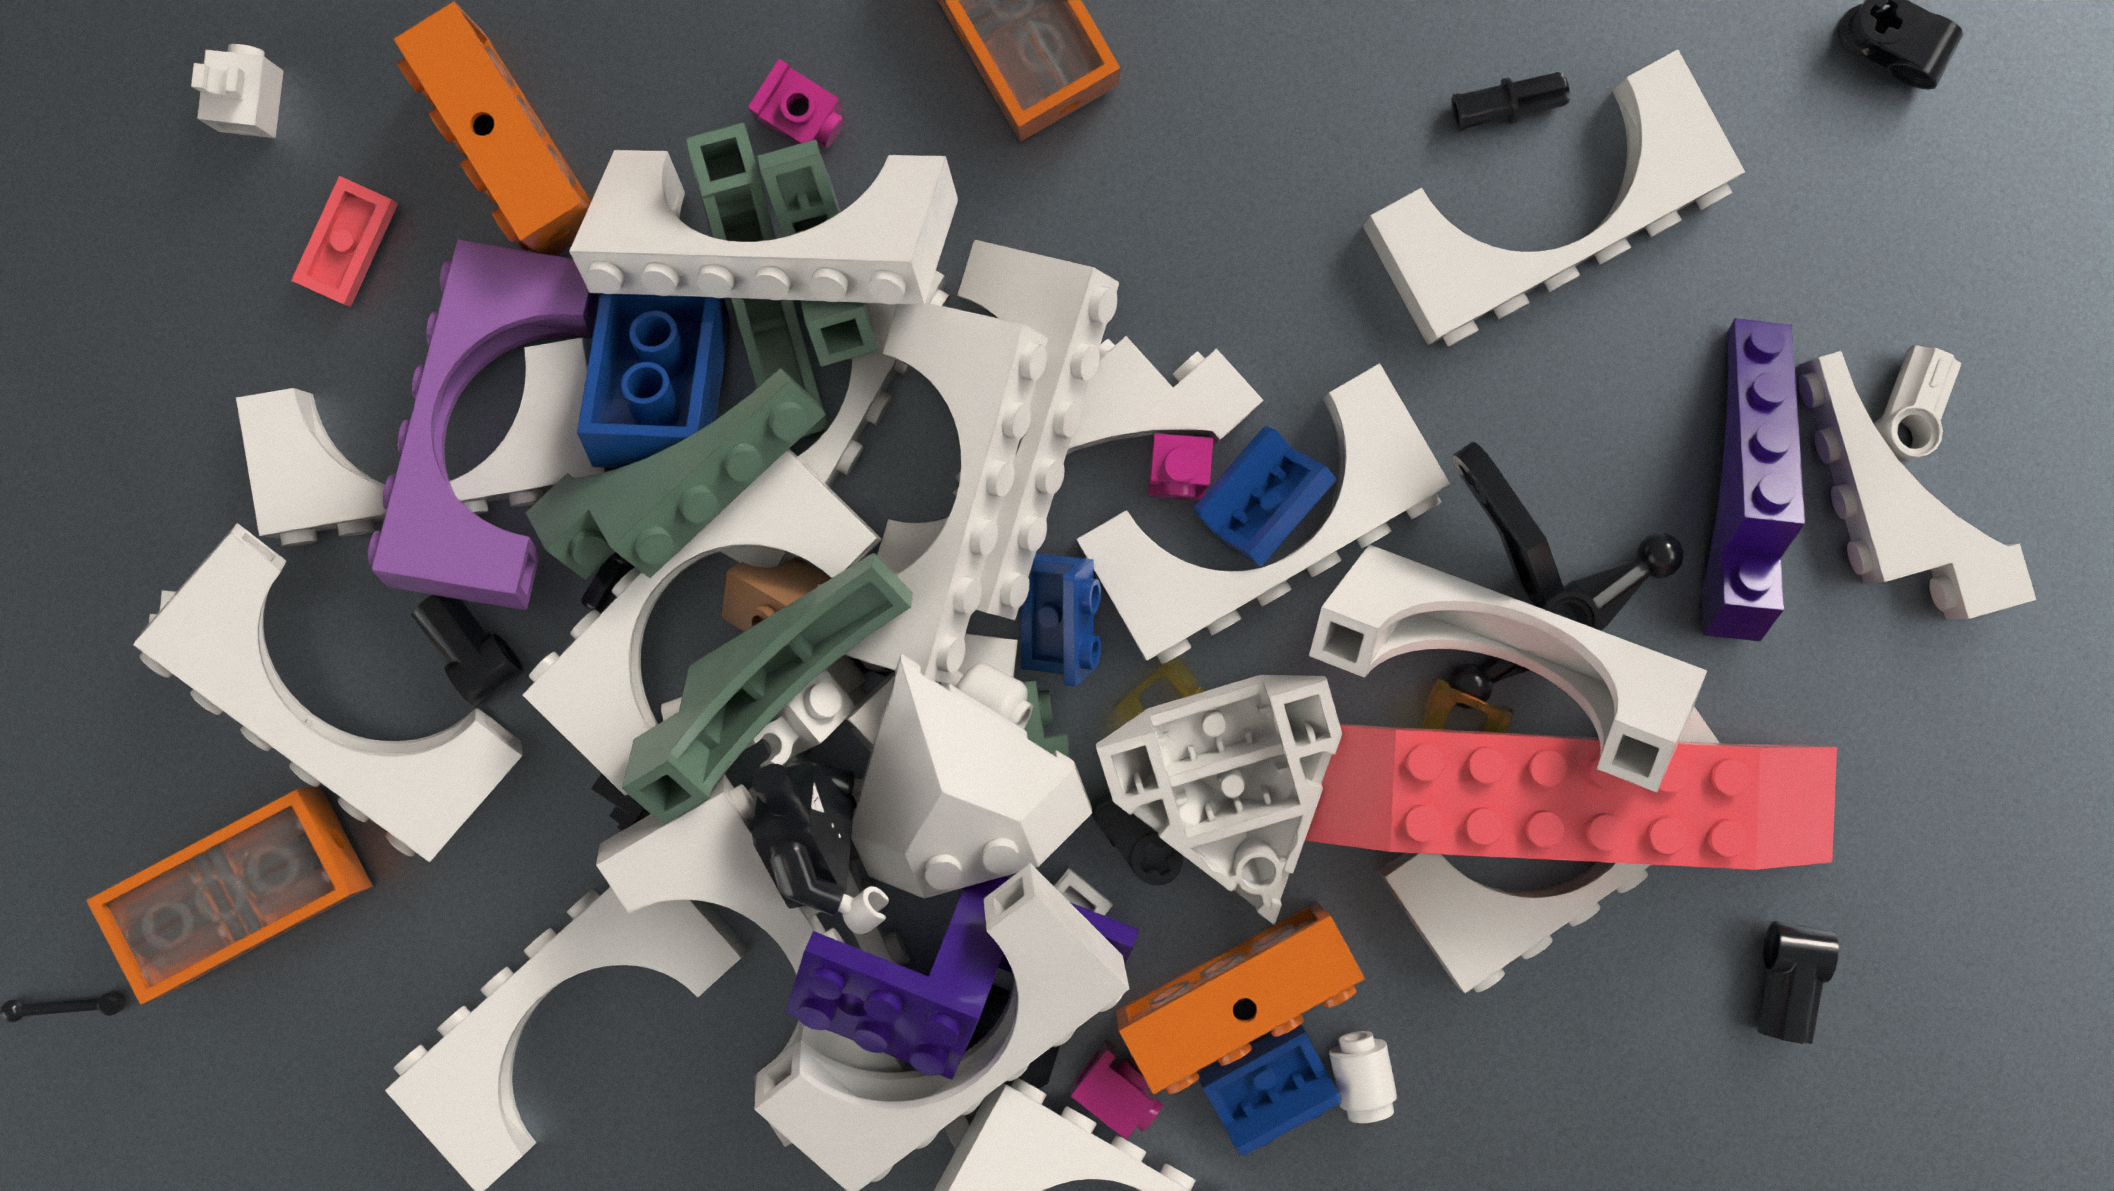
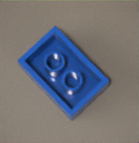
M600 293L577 428V435L592 467L621 468L646 459L683 441L716 420L730 326V317L724 298Z

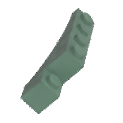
M744 122L686 137L687 150L706 212L711 237L736 242H758L776 239L761 178ZM730 298L756 389L781 368L823 409L793 300ZM824 415L799 440L825 433L829 428L826 416Z
M780 368L748 397L717 420L683 441L646 459L616 470L580 478H574L567 473L525 513L544 549L584 580L614 552L651 578L826 413L802 387Z
M872 553L689 665L679 712L633 740L622 789L663 825L710 799L713 787L764 727L812 680L843 654L874 631L910 609L913 592L875 553Z

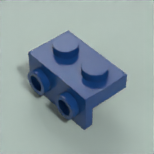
M1266 425L1195 505L1194 513L1221 543L1262 567L1337 479L1324 464L1290 447L1276 429Z
M1036 553L1028 577L1030 583L1029 592L1026 600L1020 606L1021 669L1064 674V685L1077 687L1097 668L1101 656V639L1098 635H1094V614L1099 608L1101 599L1100 582L1098 579H1094V560Z
M1301 1024L1281 1036L1273 1037L1270 1034L1251 1045L1252 1050L1230 1064L1221 1066L1220 1063H1217L1199 1073L1200 1078L1198 1080L1240 1156L1268 1145L1275 1138L1308 1120L1321 1116L1325 1111L1342 1101Z

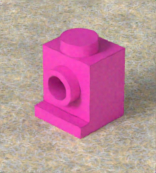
M781 59L777 60L748 106L755 121L793 145L816 139L818 147L822 145L828 148L838 136L844 123V118L840 116L843 111L840 99L790 68L789 64ZM796 99H805L809 102V109L802 116H794L789 113Z
M1155 433L1151 445L1148 497L1200 501L1206 494V488L1210 485L1213 438Z
M1105 1039L1070 1084V1096L1127 1140L1135 1128L1143 1132L1151 1125L1162 1109L1163 1103L1156 1099L1150 1088L1147 1087L1148 1084L1137 1065L1124 1058L1120 1065L1114 1061L1116 1058L1115 1046Z

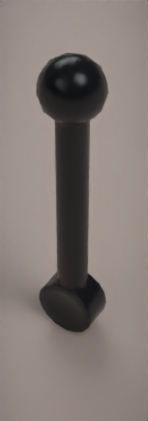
M111 991L103 994L99 999L22 1004L18 1000H9L1 1007L0 1014L5 1021L12 1023L19 1021L23 1016L99 1010L102 1014L111 1016L123 1010L125 999L121 993Z

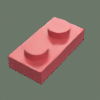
M339 176L291 281L351 308L398 203Z

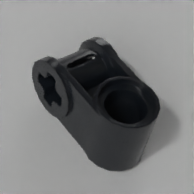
M1865 0L1863 4L1848 10L1841 18L1838 27L1839 39L1843 47L1851 54L1857 55L1884 69L1904 84L1926 90L1936 88L1963 36L1962 29L1952 20L1931 13L1908 0Z
M1109 788L1090 801L1092 806L1091 816L1112 846L1118 848L1137 877L1150 885H1164L1176 878L1183 865V855L1162 840L1157 831L1132 813L1130 815L1115 804ZM1153 842L1158 849L1166 845L1171 848L1172 852L1166 857L1169 867L1165 871L1159 872L1154 866L1145 870L1140 863L1147 858L1143 849L1147 844Z

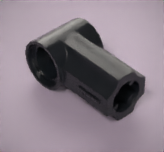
M430 595L411 613L430 642L446 661L447 665L444 669L449 680L460 695L472 706H479L524 672L523 665L512 648L500 635L488 630L467 600Z
M1773 921L1769 925L1762 951L1763 966L1768 975L1758 1032L1783 1041L1813 1044L1823 983H1827L1832 979L1838 962L1839 944L1837 935L1833 931Z

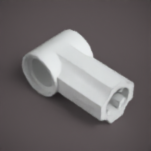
M1918 345L1908 348L1883 417L1874 423L1878 432L1902 464L1929 455L1937 449L1942 441L1943 428L1941 418L1962 363L1958 362L1953 354L1938 348H1927ZM1899 423L1907 426L1912 433L1913 442L1911 448L1903 445L1898 437Z

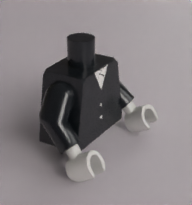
M803 760L789 762L784 767L780 764H769L757 771L752 780V788L757 793L752 840L757 853L787 907L793 909L808 906L831 916H834L838 911L842 913L844 922L854 933L864 934L873 930L886 919L879 911L888 904L889 899L882 890L870 886L854 898L846 895L854 805L849 798L851 795L854 796L858 804L863 787V778H854V773L849 770Z

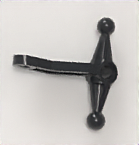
M1476 442L1469 443L1452 455L1453 463L1461 478L1498 530L1517 582L1531 602L1538 608L1555 614V611L1560 606L1567 605L1575 612L1577 622L1602 631L1648 577L1666 578L1673 575L1682 564L1684 552L1680 542L1667 533H1653L1640 543L1637 557L1634 560L1572 580L1563 587L1547 538L1489 455ZM1489 656L1480 666L1476 664H1463L1456 667L1448 678L1447 692L1450 699L1457 706L1464 709H1476L1483 706L1490 699L1494 683L1530 670L1513 662Z

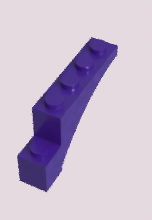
M1734 318L1727 331L1728 400L1721 485L1706 575L1701 584L1703 635L1761 642L1784 611L1781 557L1805 524L1792 324Z

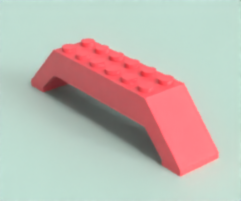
M1340 724L1342 737L1336 753L1332 754L1321 784L1323 790L1305 841L1388 852L1751 870L1831 863L1833 856L1837 747L1679 741L1657 792L1598 770L1597 766L1601 752L1599 737Z

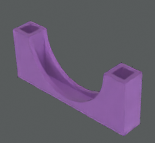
M457 239L453 258L446 259L441 269L440 289L443 297L439 312L433 311L428 319L426 342L429 350L425 366L419 365L413 376L412 397L415 400L411 419H405L399 429L397 448L401 458L396 475L391 474L385 483L383 506L387 511L382 530H376L370 540L368 562L372 566L371 570L386 587L527 611L540 554L530 537L511 533L484 521L470 511L455 496L445 464L444 450L447 425L452 410L465 387L485 366L499 356L519 346L542 339L556 337L592 338L600 293H589L574 260L571 258Z

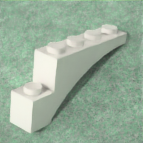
M1127 336L1116 345L1110 339H1107L1100 344L1099 366L1095 375L1089 380L1081 405V424L1076 434L1071 438L1067 454L1110 441L1149 436L1155 433L1209 436L1217 444L1264 400L1217 349L1206 358L1198 351L1193 354L1172 374L1179 381L1177 385L1172 387ZM1023 437L1020 438V440H1019V444H1018V448H1017L1016 454H1017V452H1018V450H1019V447H1020V444H1021V442H1022ZM961 471L955 477L959 483ZM958 488L953 492L955 497H957Z
M1841 351L1799 364L1802 375L1799 377V391L1805 405L1813 409L1819 429L1815 432L1816 449L1821 460L1825 464H1829L1835 484L1831 488L1833 507L1837 515L1846 521L1851 541L1847 544L1848 558L1853 570L1862 576L1863 583L1887 582L1931 569L1933 578L1929 584L1930 593L1936 607L1944 612L1946 620L1971 619L2036 600L2020 543L2004 545L1992 539L1956 516L1916 480L1897 459L1874 426L1855 390Z

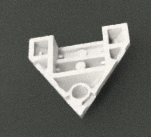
M901 654L895 672V682L888 703L885 705L863 777V787L856 809L854 808L851 839L868 876L925 899L1018 873L1029 863L1034 867H1039L1092 814V806L1075 762L1057 750L1051 754L1028 740L1025 730L951 684L945 688L921 673V666Z
M1254 676L1150 707L1098 742L1096 749L1113 802L1128 814H1135L1157 831L1162 840L1230 892L1234 890L1256 907L1260 915L1275 925L1282 906L1280 900L1289 874L1294 872L1323 790L1321 784L1330 758L1332 754L1336 753L1342 737L1341 727L1326 676Z

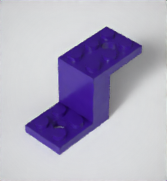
M1003 876L963 888L929 976L813 931L804 950L785 1014L797 1018L802 1024L811 1029L828 1030L853 1040L866 1051L874 1053L883 1052L911 1063L916 1070L924 1074L941 1075L953 1080L980 1019L998 968L1008 971L1014 976L1005 954L987 932L983 900L1010 878ZM1071 903L1123 955L1125 964L1134 947L1139 929Z

